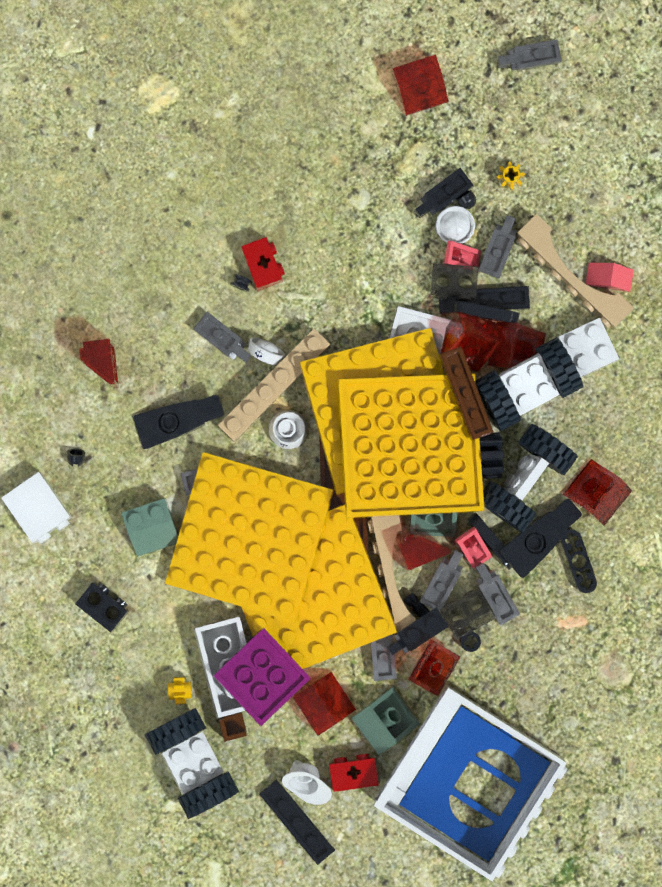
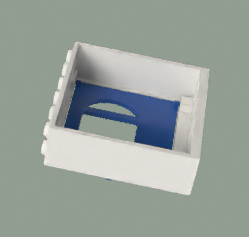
M447 685L375 798L374 806L493 881L495 877L499 878L506 867L504 862L507 857L511 859L518 848L516 843L519 838L524 839L530 830L529 822L531 819H536L543 808L541 803L544 798L548 800L554 792L555 787H553L556 779L561 780L566 773L567 768L565 765L567 762L561 756ZM461 703H462L463 705L467 706L468 708H470L471 710H473L474 712L478 713L479 715H481V716L484 717L485 719L489 720L490 722H492V723L495 724L496 726L500 727L501 729H500V730L497 729L496 727H494L493 725L489 724L488 722H486V721L483 720L482 718L478 717L477 715H475V714L472 713L471 711L467 710V709L464 708L463 706H460ZM514 736L515 738H517L518 740L522 741V742L525 743L526 745L530 746L531 748H533V749L536 750L537 752L541 753L542 755H544V756L547 757L548 759L552 760L551 764H550V762H549L548 760H546L545 758L541 757L540 755H538L537 753H535L534 751L530 750L529 748H527L526 746L522 745L521 743H519L518 741H516L515 739H513V738H511V737ZM487 749H494L508 754L518 765L521 781L517 782L477 757L476 753ZM470 761L516 789L500 816L454 788V785ZM453 795L492 820L494 824L483 828H475L463 824L453 814L449 803V796ZM399 804V805L402 806L403 808L407 809L408 811H410V812L413 813L414 815L418 816L419 818H421L422 820H424V821L427 822L428 824L432 825L433 827H435V828L438 829L439 831L443 832L444 834H446V835L449 836L450 838L454 839L455 841H457V842L460 843L461 845L465 846L466 848H468L469 850H471L472 852L476 853L477 855H479L480 857H482L483 859H485L486 861H489V862L486 863L485 861L481 860L480 858H478L477 856H475V855L472 854L471 852L467 851L466 849H464V848L461 847L460 845L456 844L455 842H453V841L450 840L449 838L445 837L444 835H442V834L439 833L438 831L434 830L433 828H431V827L428 826L427 824L423 823L422 821H420L419 819H417V818L414 817L413 815L409 814L408 812H406V811L403 810L402 808L398 807L397 805Z

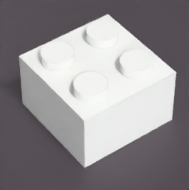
M600 318L558 337L571 356L580 374V378L619 360Z

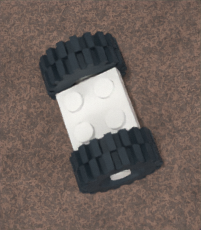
M557 337L537 347L536 355L497 375L496 371H492L475 380L484 407L499 431L521 421L520 416L552 398L558 395L564 398L583 388L582 379L571 356Z
M531 424L518 441L521 447L530 454L524 456L519 461V468L514 475L511 474L506 479L504 489L490 481L483 490L484 507L522 533L534 519L536 513L521 500L524 499L547 466L557 473L565 475L578 458L577 454L568 448L567 445L535 424Z
M196 708L145 734L154 754L161 753L182 794L177 799L188 819L213 808L239 793L229 771L223 772L202 731L206 729V726Z

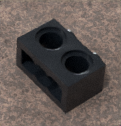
M101 582L98 585L91 583L75 605L112 633L129 613V610L126 608L128 604L118 596L114 599L109 595L110 589ZM93 592H97L101 596V601L98 605H92L89 601V597ZM111 606H115L119 611L118 617L114 620L107 616V610Z

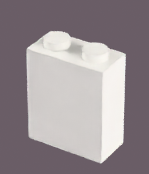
M41 472L36 473L2 497V500L32 543L39 542V544H42L51 537L49 533L56 528L60 531L70 524L68 520L72 516Z

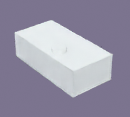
M240 617L193 629L216 718L245 711L213 677L246 644Z

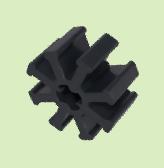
M493 432L479 438L482 479L502 478V473H504L502 436H500V432Z

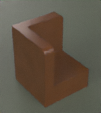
M242 712L219 719L224 742L248 735Z

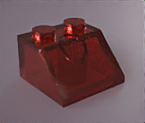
M436 54L393 68L392 75L406 116L449 102Z
M457 312L446 327L441 353L462 347L470 370L478 372L502 342L496 322Z
M497 321L488 366L506 371L537 354L536 348L544 344L546 333L518 323Z
M103 339L83 342V348H79L81 362L83 361V364L114 389L119 388L115 346L112 340Z
M591 459L563 495L594 520L605 526L633 490L620 477Z
M413 534L400 539L401 544L397 546L407 571L451 553L450 548L421 536L415 538Z
M429 639L407 679L432 694L439 696L461 656Z
M332 671L293 696V699L317 736L356 710Z

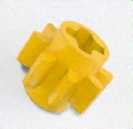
M509 161L506 168L499 167L500 172L503 174L498 175L496 179L502 180L501 188L509 186L510 190L513 191L515 184L520 187L522 186L519 178H523L525 173L519 172L520 164L515 167ZM508 172L515 176L513 181H510L509 177H505Z
M174 677V683H168L169 700H175V705L187 704L186 699L192 698L191 681L185 682V677Z

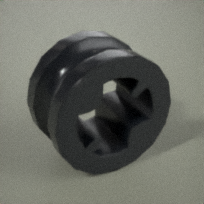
M234 274V281L230 285L239 290L249 292L248 286L253 281Z
M468 631L461 636L460 645L464 650L474 652L480 647L481 639L477 633ZM468 635H472V638L476 637L477 639L473 648H469V645L465 646L464 644Z

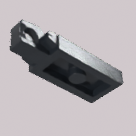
M459 168L426 192L420 199L423 204L417 207L414 212L419 218L428 212L433 216L473 188L474 185L463 170Z
M436 607L399 631L394 636L397 641L387 648L392 656L400 650H403L406 654L448 628L449 625Z

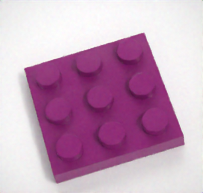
M264 628L213 675L259 726H262L311 679Z

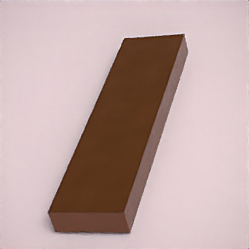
M462 347L439 354L471 441L492 434L494 431Z

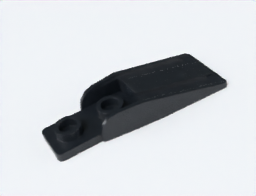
M212 395L201 400L181 402L134 415L133 419L143 449H149L191 433L204 426L205 422L223 417L224 410L219 396Z
M566 499L556 509L546 513L530 524L523 533H519L500 550V554L521 578H525L556 546L568 531L567 529L582 516V513L570 499Z

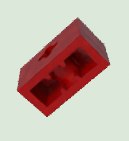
M267 237L241 246L257 291L283 282L281 276L285 275L281 262L276 263L274 255L277 254L273 241L268 242ZM265 258V261H270L269 263H267L268 268L264 269V267L260 265V259Z
M370 753L356 755L354 760H347V757L333 758L334 762L329 763L333 792L379 786L375 756L370 757ZM351 766H355L356 770L361 771L357 773L356 778H352L351 774H347V771L351 770Z

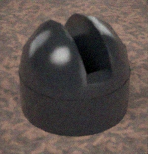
M469 190L460 196L457 202L461 207L471 209L476 204V197L472 190Z
M73 448L67 451V462L72 467L73 464H77L80 467L84 463V450Z

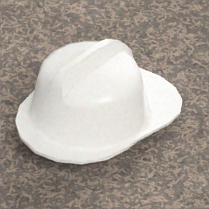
M295 760L289 773L282 778L283 786L307 803L321 805L331 799L332 793L330 788L320 780L319 771L312 764Z

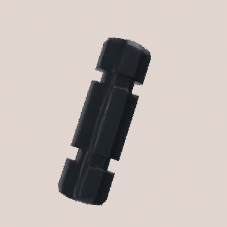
M410 593L404 599V602L413 608L412 610L419 618L430 612L423 603L418 601L414 593Z

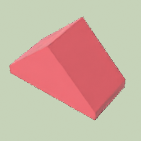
M448 241L443 268L478 273L481 251L454 241Z
M589 263L585 284L593 287L630 292L634 270L616 263Z
M472 527L454 540L473 569L492 557L475 527Z

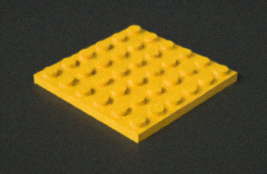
M431 328L299 363L336 495L344 493L338 380L444 375Z
M446 375L338 380L346 518L484 511L480 439L471 441Z
M203 452L165 584L295 623L334 490Z
M345 505L330 510L327 513L295 623L242 607L252 636L254 637L264 628L302 669L398 632L354 518H346Z

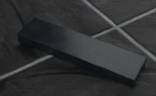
M529 286L438 291L439 314H454L455 301L504 310L530 309Z
M277 779L259 793L317 865L335 851L334 847Z

